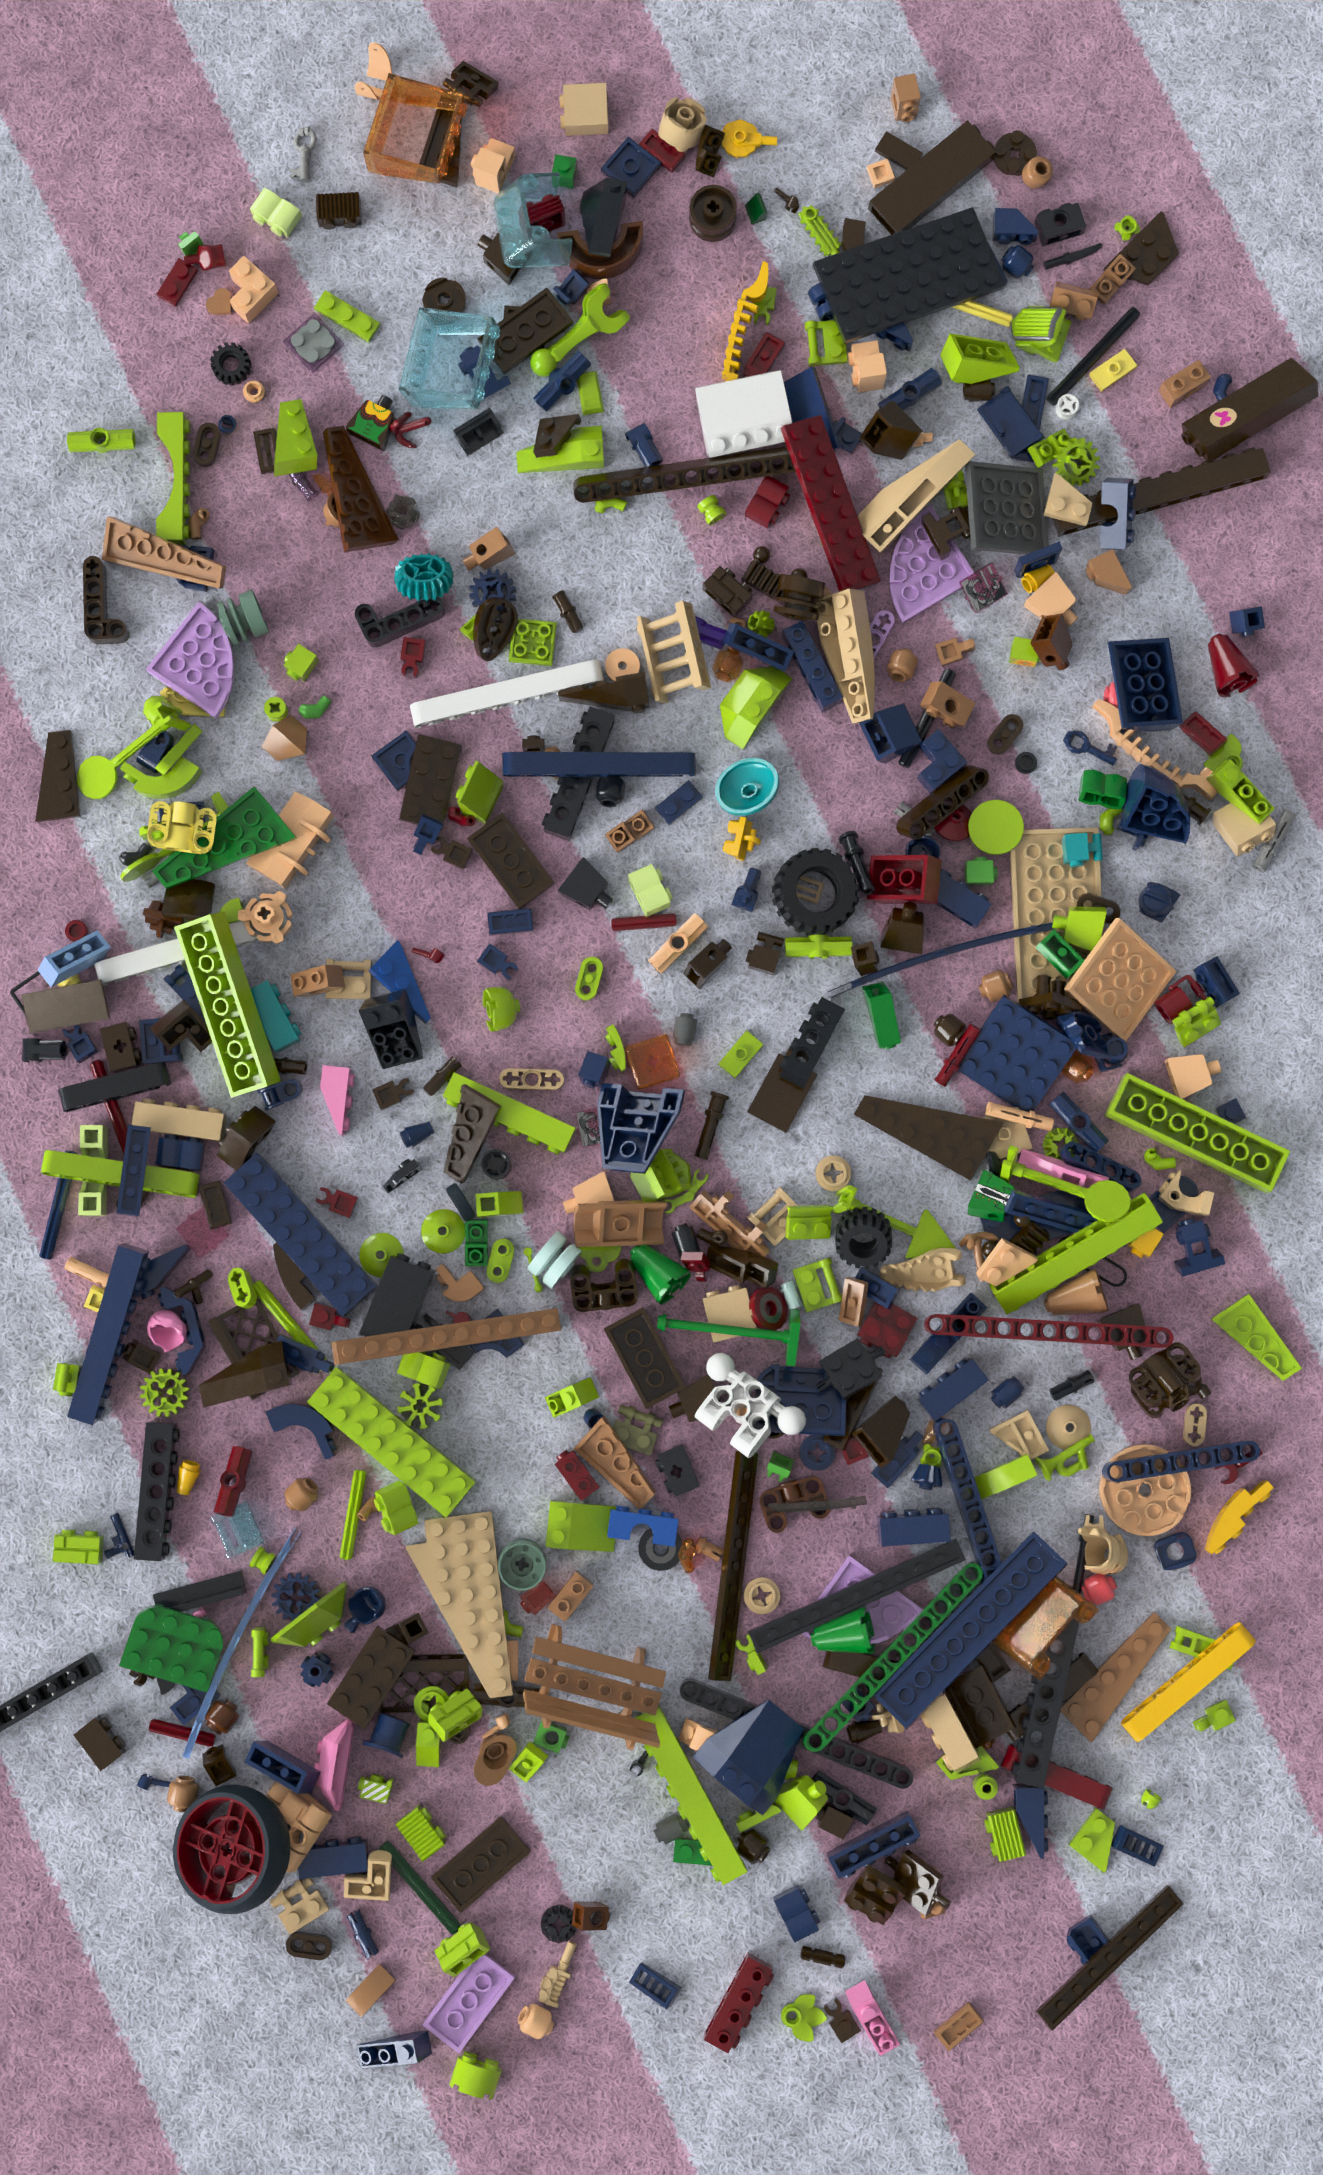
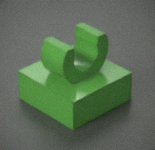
M195 231L190 235L184 232L179 236L182 241L178 243V246L184 256L197 254L198 246L204 245L200 236Z
M773 1451L766 1469L768 1470L767 1476L770 1477L772 1473L780 1475L778 1481L782 1482L784 1477L788 1478L794 1460Z

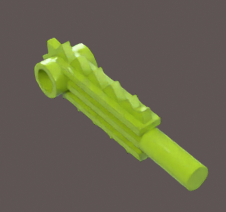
M812 204L809 207L803 206L802 212L798 213L801 218L800 223L806 224V231H811L810 238H816L814 245L821 246L819 252H823L824 256L840 253L838 250L842 243L838 242V237H833L834 230H828L829 223H823L824 216H818L819 209H815Z

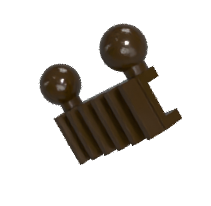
M765 546L757 547L753 552L754 560L748 566L741 581L773 600L776 597H786V592L777 589L780 574H775L771 569L768 570L764 565H761L770 559L769 549ZM802 568L794 569L791 572V575L808 578L806 571Z
M1014 1215L1015 1224L1023 1228L1009 1242L1032 1254H1036V1249L1038 1247L1042 1248L1044 1241L1049 1242L1050 1235L1045 1228L1039 1227L1035 1221L1030 1220L1027 1216L1019 1217ZM993 1240L986 1241L982 1246L983 1254L988 1257L998 1243Z

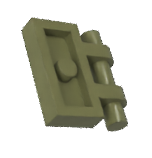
M620 1405L618 1413L625 1415L626 1418L624 1422L615 1419L614 1431L625 1447L651 1456L658 1434L650 1432L651 1425L660 1428L663 1419L655 1417V1414L650 1412L646 1414L638 1411L633 1406L626 1407ZM632 1418L645 1422L644 1428L630 1425Z

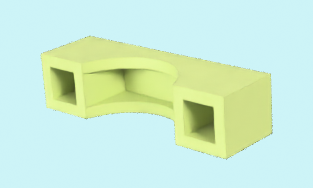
M80 1125V1149L82 1155L108 1159V1127L103 1125ZM82 1181L81 1190L79 1191L78 1215L107 1216V1185Z

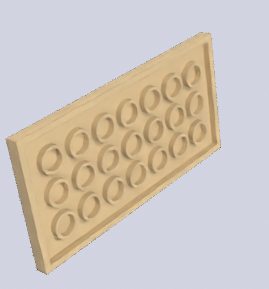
M1098 827L1023 831L1020 842L1010 851L1013 930L1053 923L1054 915L1067 917L1069 907L1077 906L1078 898L1084 893H1092L1102 897L1100 861H1094V853H1089V860L1083 863L1084 866L1072 868L1070 864L1064 865L1062 837L1065 834L1087 833L1088 843H1093L1092 834L1098 833ZM1086 900L1083 905L1085 907H1090L1092 905V902L1090 900ZM1057 929L1056 933H1059V936H1062L1063 939L1064 930ZM1051 931L1014 938L1017 1003H1019V999L1036 994L1038 975L1051 976V982L1062 980L1067 985L1077 972L1076 970L1066 979L1035 948ZM1069 943V946H1072V949L1078 952V956H1081V959H1086L1091 952ZM1065 991L1066 997L1074 999Z

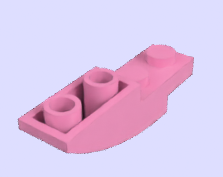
M1023 1148L1018 1163L1026 1165L1027 1168L1087 1189L1098 1181L1109 1180V1177L1067 1165L1062 1160Z

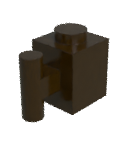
M759 931L756 940L765 942L764 947L755 944L753 950L749 949L745 962L749 963V969L774 976L780 951L773 950L772 948L773 945L782 947L784 938Z

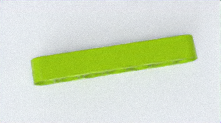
M45 1150L41 1174L120 1187L123 1161ZM146 1165L143 1191L196 1198L200 1175L193 1172Z

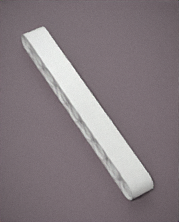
M589 660L418 701L410 705L414 727L421 728V725L429 724L430 726L442 723V720L446 719L451 721L463 718V715L470 713L471 715L480 714L491 708L496 710L505 708L506 705L512 703L517 705L533 698L538 700L549 697L548 695L556 693L558 695L559 691L579 686L591 687V684L604 681L600 661Z
M283 910V913H284V921H283L282 926L279 928V930H281V929H283V928L285 927V924H286V921H287L286 914H285V911H284V910ZM264 913V920L267 919V915H269V913ZM243 921L229 924L236 946L240 944L245 946L257 942V935L264 937L271 935L270 933L264 934L257 931L252 923V930L257 934L255 937L248 933ZM174 939L105 959L94 965L98 979H102L103 986H107L109 982L115 981L117 983L127 980L133 975L138 977L150 973L151 970H162L172 967L171 964L178 962L183 964L186 961L179 940Z

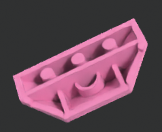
M348 1718L323 1737V1741L319 1740L317 1754H320L319 1764L315 1763L314 1767L321 1772L316 1785L335 1811L342 1809L355 1723Z

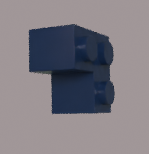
M940 729L923 741L920 749L932 763L919 773L917 779L931 794L967 764V761Z

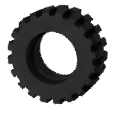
M811 848L808 851L805 849L793 855L781 866L774 878L775 884L772 886L774 898L772 901L773 905L778 908L776 913L779 918L782 916L786 920L784 923L788 927L793 926L795 928L794 931L798 933L806 932V935H823L837 929L853 915L854 908L860 898L857 896V893L860 891V884H856L858 876L856 872L852 873L850 869L852 865L849 861L845 863L842 860V855L839 853L834 855L829 849L819 850V848ZM808 872L821 873L833 884L835 900L831 907L823 912L808 910L800 903L797 897V882L802 875Z

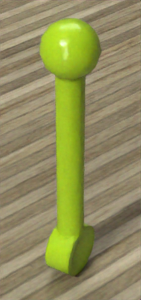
M526 1247L523 1253L527 1256L530 1265L533 1260L531 1256L532 1249ZM533 1275L535 1282L534 1290L540 1293L543 1290V1286L539 1283L538 1276Z

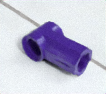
M695 616L701 643L722 650L724 644L721 642L726 630L707 624L704 619Z

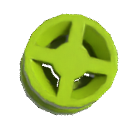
M271 697L265 702L264 711L270 720L279 722L288 715V708L281 698Z
M260 1546L249 1566L260 1569V1572L265 1575L276 1558V1554L268 1553L264 1547Z

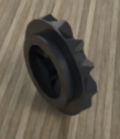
M555 1905L548 1908L541 1918L542 1934L549 1941L558 1944L567 1942L575 1935L577 1929L572 1926L573 1911L564 1905ZM558 1915H560L561 1922L566 1925L561 1928L560 1934H558L556 1926L550 1925L556 1923Z

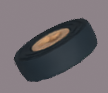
M453 1183L448 1186L446 1191L464 1221L467 1222L473 1219L475 1213L458 1185Z

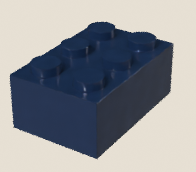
M940 1507L926 1508L927 1512L920 1513L918 1509L904 1510V1514L898 1515L895 1511H882V1516H877L879 1544L884 1547L951 1542L949 1514L940 1509Z

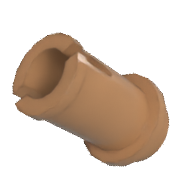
M699 1537L693 1548L697 1550L696 1553L699 1554L701 1552L716 1562L719 1561L720 1557L713 1553V1551L720 1555L724 1551L723 1548L707 1541L706 1537Z

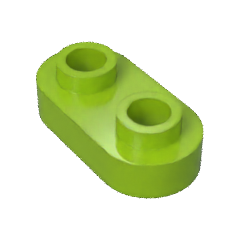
M587 957L583 960L580 967L575 992L577 997L583 1001L592 1000L598 991L603 973V964L596 957ZM595 965L596 971L591 973L588 971V967ZM584 986L590 987L591 990L588 994L582 992Z
M498 1239L494 1242L491 1249L486 1273L488 1278L495 1283H501L509 1276L514 1255V1245L507 1239ZM502 1245L507 1247L505 1254H500L499 1247ZM496 1267H499L502 1270V1273L499 1276H496L493 1273Z

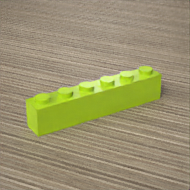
M453 1073L443 1094V1097L447 1099L446 1104L457 1108L462 1094L460 1093L461 1086L466 1084L502 1106L493 1126L498 1127L499 1124L508 1127L507 1132L515 1136H519L520 1133L528 1136L527 1141L537 1146L541 1142L548 1146V1151L559 1155L560 1152H566L576 1131L575 1127L462 1075Z

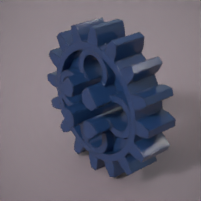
M298 1572L296 1577L289 1573L288 1580L281 1577L280 1582L282 1584L274 1585V1588L278 1591L271 1594L272 1597L276 1598L272 1606L279 1607L276 1614L284 1613L283 1620L290 1616L292 1622L321 1599L316 1596L321 1589L314 1588V1585L317 1583L316 1580L309 1582L310 1575L302 1578L301 1572ZM295 1582L301 1583L298 1596L302 1597L306 1594L311 1596L310 1602H306L304 1599L297 1601L296 1606L299 1608L297 1613L291 1610L295 1599L284 1600L281 1597L283 1592H286L288 1595L295 1594Z

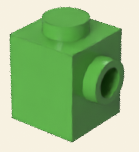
M976 857L974 861H966L964 864L965 883L969 886H992L994 880H997V867H993V860H987V857Z

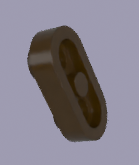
M210 422L204 423L199 427L193 449V458L201 467H209L215 462L221 433L218 427ZM208 433H213L214 435L212 438H206V435ZM208 453L209 456L207 459H202V454Z
M1009 714L1005 716L989 736L987 747L991 753L996 755L1005 753L1021 733L1023 721L1018 715ZM1013 723L1015 729L1009 730L1007 725ZM994 741H1001L1002 746L996 747Z
M1084 893L1077 900V907H1085L1083 905L1084 902L1090 900L1092 902L1090 907L1112 908L1113 912L1106 914L1104 923L1110 924L1115 918L1120 917V907L1113 900L1092 893Z
M297 1931L288 1937L286 1950L293 1957L324 1960L332 1951V1942L326 1935ZM301 1940L302 1946L296 1947L294 1941ZM323 1943L325 1949L322 1951L318 1950L317 1944Z

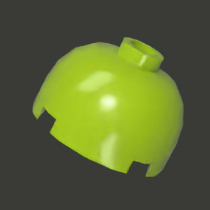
M490 987L483 990V1007H486L488 1018L491 1020H486L488 1029L493 1032L509 1028L513 1025L517 1012H520L519 1000L514 999L513 994L503 987Z

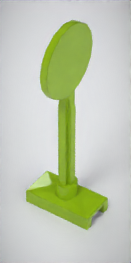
M159 701L153 706L160 717L157 723L113 759L110 760L103 756H91L84 760L77 772L79 790L91 799H103L109 796L117 784V768L162 731H166L170 727L187 731L191 727L189 722L178 717L183 711L180 708Z
M219 791L211 796L214 806L218 811L216 817L229 807ZM208 820L207 822L203 823V828L208 825L209 821L212 820ZM162 849L159 853L142 857L129 865L121 873V880L129 882L137 879L154 868L162 858L170 856L175 851Z
M1012 1145L1009 1146L1007 1160H1004L1002 1163L1000 1179L1007 1183H1010L1013 1175L1020 1178L1025 1177L1085 1199L1086 1209L1092 1217L1104 1222L1118 1221L1129 1211L1131 1201L1129 1193L1119 1183L1104 1180L1096 1182L1088 1189L1027 1168L1026 1165L1016 1162L1019 1148Z

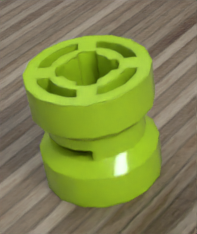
M716 495L708 496L697 505L700 513L705 514V520L709 526L727 515L725 509L718 505L719 500Z

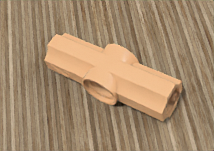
M694 913L669 937V940L648 962L662 974L681 954L686 952L687 948L708 928V925ZM675 939H681L684 941V946L676 949L672 946V942Z

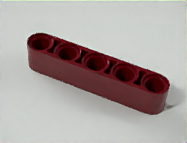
M1008 1745L1001 1763L1002 1767L1010 1771L1013 1761H1017L1019 1755L1014 1745ZM1034 1754L1028 1755L1025 1760L1026 1765H1034L1037 1757ZM1049 1760L1045 1786L1105 1810L1113 1787L1107 1784L1105 1786L1086 1775L1082 1776L1074 1770L1060 1767L1055 1762Z

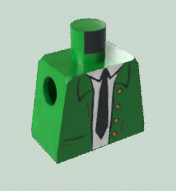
M983 1170L968 1204V1215L1003 1222L1007 1215L1004 1207L1015 1187L992 1173Z

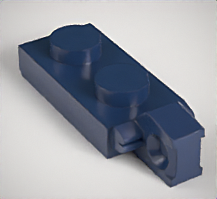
M283 1334L279 1335L277 1342L282 1341L287 1363L309 1373L314 1372L318 1374L320 1370L326 1373L333 1371L335 1365L333 1362L324 1359L326 1354Z
M915 1431L909 1439L904 1436L900 1440L893 1461L882 1468L877 1465L871 1474L889 1488L918 1455L917 1453L920 1449L917 1445L924 1438L923 1435Z

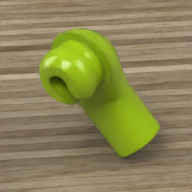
M620 498L595 501L594 509L601 514L608 507L624 512L628 502Z
M1107 809L1100 815L1099 828L1103 831L1104 835L1113 834L1115 829L1113 827L1114 818L1123 812L1122 809Z
M1154 1148L1146 1150L1144 1154L1145 1162L1154 1170L1176 1168L1174 1157L1161 1158Z

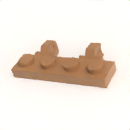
M704 1190L689 1206L714 1231H724L728 1236L727 1243L731 1247L763 1257L770 1252L762 1243L764 1239L760 1236L768 1227L762 1220L752 1230L749 1226L745 1228L729 1213L730 1209L726 1205L735 1197L729 1190L721 1198L717 1195L713 1198Z

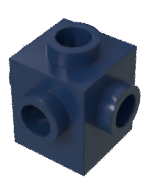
M315 1652L311 1657L307 1655L300 1666L303 1669L300 1674L304 1677L303 1681L311 1687H315V1685L320 1687L323 1682L328 1684L334 1674L331 1671L335 1665L330 1662L332 1659L321 1652L319 1654ZM313 1667L319 1669V1675L312 1672Z

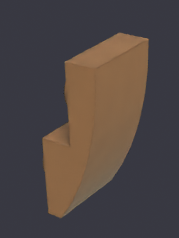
M1119 254L1089 289L1098 291L1097 299L1105 304L1136 268Z
M640 810L627 821L621 822L611 829L605 836L618 853L656 827L645 811Z
M379 1964L345 2001L362 2018L396 1980Z

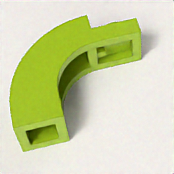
M180 756L168 773L157 777L145 775L126 762L120 767V770L125 774L123 777L132 784H135L133 788L138 793L156 799L171 798L184 793L194 785L202 774V770L182 756Z

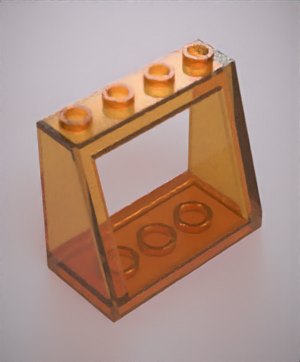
M388 73L363 151L367 170L384 176L440 184L442 176L445 177L447 174L448 156L451 157L454 152V137H458L460 133L461 123L459 122L461 116L464 117L466 114L467 103L464 101V95ZM398 103L453 111L435 169L382 154Z

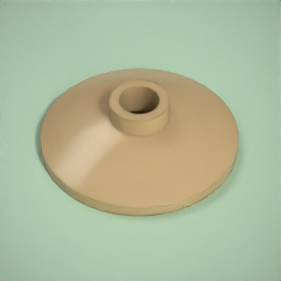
M1062 1405L1050 1413L1046 1422V1432L1050 1441L1055 1446L1066 1450L1089 1436L1091 1433V1423L1088 1415L1081 1408L1074 1405ZM1068 1423H1071L1074 1427L1071 1432L1066 1430Z

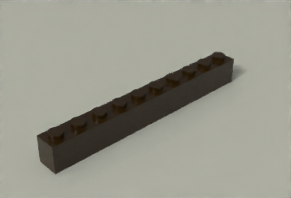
M1252 447L1244 450L1239 455L1231 453L1223 456L1221 460H1212L1209 463L1204 461L1196 467L1188 465L1174 473L1166 471L1153 479L1151 477L1140 479L1139 483L1133 484L1136 486V497L1133 499V508L1136 510L1135 515L1266 479L1271 471L1264 449ZM1100 490L1096 495L1089 496L1084 494L1092 502L1086 526L1053 518L1058 537L1102 525L1106 521H1117L1118 512L1112 505L1101 504L1102 490Z

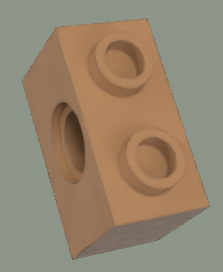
M915 73L893 79L890 98L896 121L910 122L918 115L921 96Z
M1197 360L1163 381L1158 391L1167 405L1172 408L1206 387L1211 376L1201 361Z
M938 681L930 683L920 706L926 709L928 715L942 719L943 724L947 727L955 728L965 726L975 702L944 682ZM946 702L948 703V710L945 708Z
M322 965L290 974L294 996L311 997L345 988L342 966Z
M576 1570L547 1608L566 1622L593 1588L594 1583Z

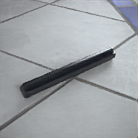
M945 669L939 681L951 686L956 673L950 669ZM924 709L916 725L922 741H924L935 718L928 715L926 709ZM921 744L902 754L899 765L904 768H910Z

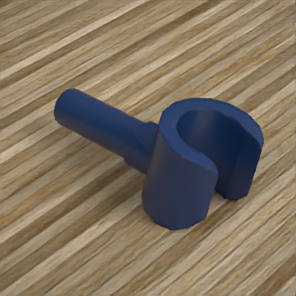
M143 1774L137 1786L148 1790L151 1784L169 1787L170 1782Z

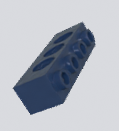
M800 621L784 629L782 638L787 648L794 651L792 657L821 712L823 713L841 704L843 696L804 622Z

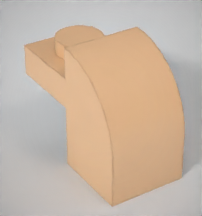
M686 1718L678 1740L697 1751L708 1737L719 1730L708 1728Z

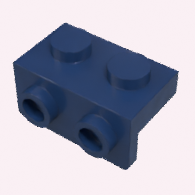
M1218 956L1193 970L1197 981L1202 984L1207 992V996L1214 1000L1216 1008L1240 994Z
M1092 1915L1070 1927L1067 1933V1943L1073 1951L1079 1954L1083 1965L1109 1941V1938Z

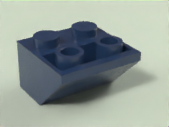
M904 703L877 711L873 714V719L859 723L876 760L885 764L923 742Z

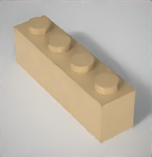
M142 1099V1102H135L132 1125L151 1127V1132L220 1142L224 1137L227 1115L221 1114L222 1110L208 1108V1112L199 1111V1106L186 1105L185 1109L178 1108L177 1103L164 1102V1105H157L156 1100Z

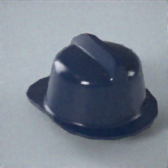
M1148 882L1139 895V912L1162 923L1169 912L1174 909L1173 906L1180 897V894L1162 884Z

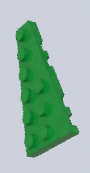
M254 786L216 817L214 842L212 849L208 853L195 854L175 851L153 869L152 872L163 886L169 889L295 840L297 837ZM200 837L197 839V844L200 847H206L209 845V841L205 837Z

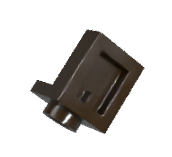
M136 1339L127 1343L123 1350V1359L127 1363L148 1374H151L161 1357L159 1352L140 1343Z
M223 1744L211 1747L202 1754L203 1767L215 1786L236 1777V1771L226 1756Z

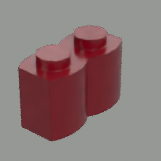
M770 476L764 477L745 511V517L767 529L770 524L775 525L780 516L778 512L780 506L783 505L785 507L791 496L788 494L789 486Z

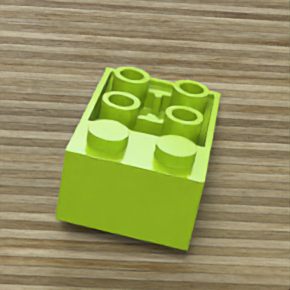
M475 761L473 766L470 765L465 774L467 780L464 786L460 785L456 798H458L457 802L463 815H472L475 817V820L487 824L504 787V782L480 762Z

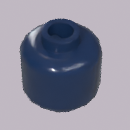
M1021 245L1010 246L1001 259L1003 262L1002 268L1016 279L1023 275L1027 277L1034 268V265H1032L1034 257Z

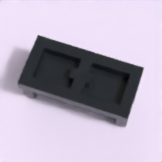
M490 407L453 430L454 437L467 456L504 434L501 424Z

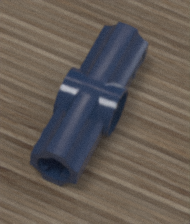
M577 351L562 368H556L550 373L549 382L533 397V400L547 412L562 395H568L574 391L576 381L592 365L591 362L580 351Z
M930 368L914 380L905 382L902 388L879 402V409L892 400L902 410L915 405L918 400L942 385L940 375L936 370ZM912 391L915 393V396L908 397L905 392Z
M1064 1091L1049 1104L1068 1125V1128L1089 1149L1098 1152L1109 1141L1093 1124L1090 1117L1085 1112H1082ZM1075 1117L1083 1119V1128H1077L1074 1125Z

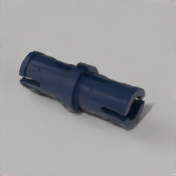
M358 1909L354 1911V1916L350 1913L346 1917L355 1933V1940L359 1941L365 1958L368 1959L372 1954L374 1956L379 1953V1950L370 1934L372 1932L370 1927L367 1928L360 1913L361 1911Z

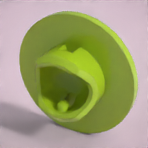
M989 800L980 804L973 811L968 822V832L973 844L979 850L992 855L1005 854L1014 849L1020 842L1024 831V823L1019 811L1012 804L1002 800Z

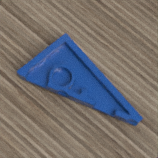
M397 940L368 972L391 993L405 989L412 1004L414 1014L426 1024L431 1017L401 943Z

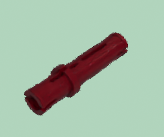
M969 1024V1027L949 1058H945L943 1061L945 1064L934 1078L940 1085L946 1087L955 1071H959L961 1068L959 1065L981 1033L977 1026Z

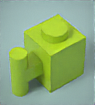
M57 1363L53 1390H57L61 1396L73 1397L82 1366Z

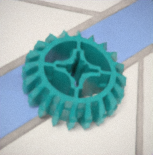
M422 553L420 555L412 554L411 558L405 557L404 561H399V565L396 566L394 582L398 592H401L403 597L408 596L409 600L415 598L418 602L420 600H426L427 602L428 599L436 600V597H443L444 593H449V589L452 588L454 574L450 562H447L444 557L439 558L438 554L434 556L430 553L427 555Z

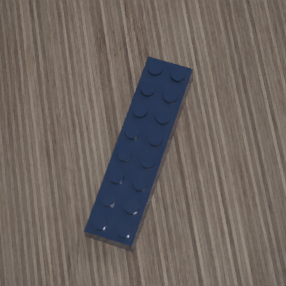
M256 1153L223 1182L341 1316H347L378 1288V1285L261 1154Z

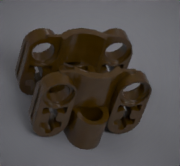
M1174 1342L1166 1349L1153 1354L1141 1365L1130 1371L1131 1394L1148 1417L1157 1419L1163 1415L1166 1408L1172 1412L1181 1409L1187 1404L1189 1394H1196L1201 1390V1367L1184 1344ZM1181 1349L1184 1355L1172 1356L1171 1351ZM1142 1373L1141 1376L1137 1377L1136 1379H1134L1135 1381H1133V1376L1135 1374ZM1194 1382H1196V1386H1195V1387H1193L1192 1385H1189V1383H1194ZM1150 1407H1151V1408L1158 1407V1411H1155L1154 1409H1152V1410H1149V1409H1150Z

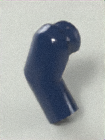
M1221 374L1216 379L1213 393L1218 401L1228 396L1226 390L1229 384L1232 383V377L1229 374Z

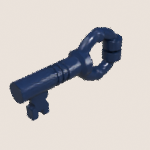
M1068 731L1063 739L1066 747L1072 753L1088 752L1114 766L1117 760L1113 756L1117 746L1113 748L1110 743L1107 748L1108 750L1106 752L1091 745L1089 738L1082 731ZM1075 736H1079L1084 740L1081 748L1071 745Z

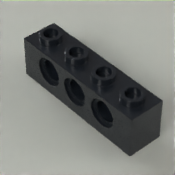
M821 997L818 1004L813 1003L808 1012L811 1018L809 1021H803L799 1032L802 1033L800 1038L795 1037L789 1048L792 1051L790 1057L785 1055L779 1066L783 1069L780 1077L801 1088L805 1087L845 1011L843 1007ZM816 1021L822 1022L824 1026L817 1025ZM806 1039L813 1040L815 1044L808 1043ZM797 1057L804 1058L806 1062H800Z

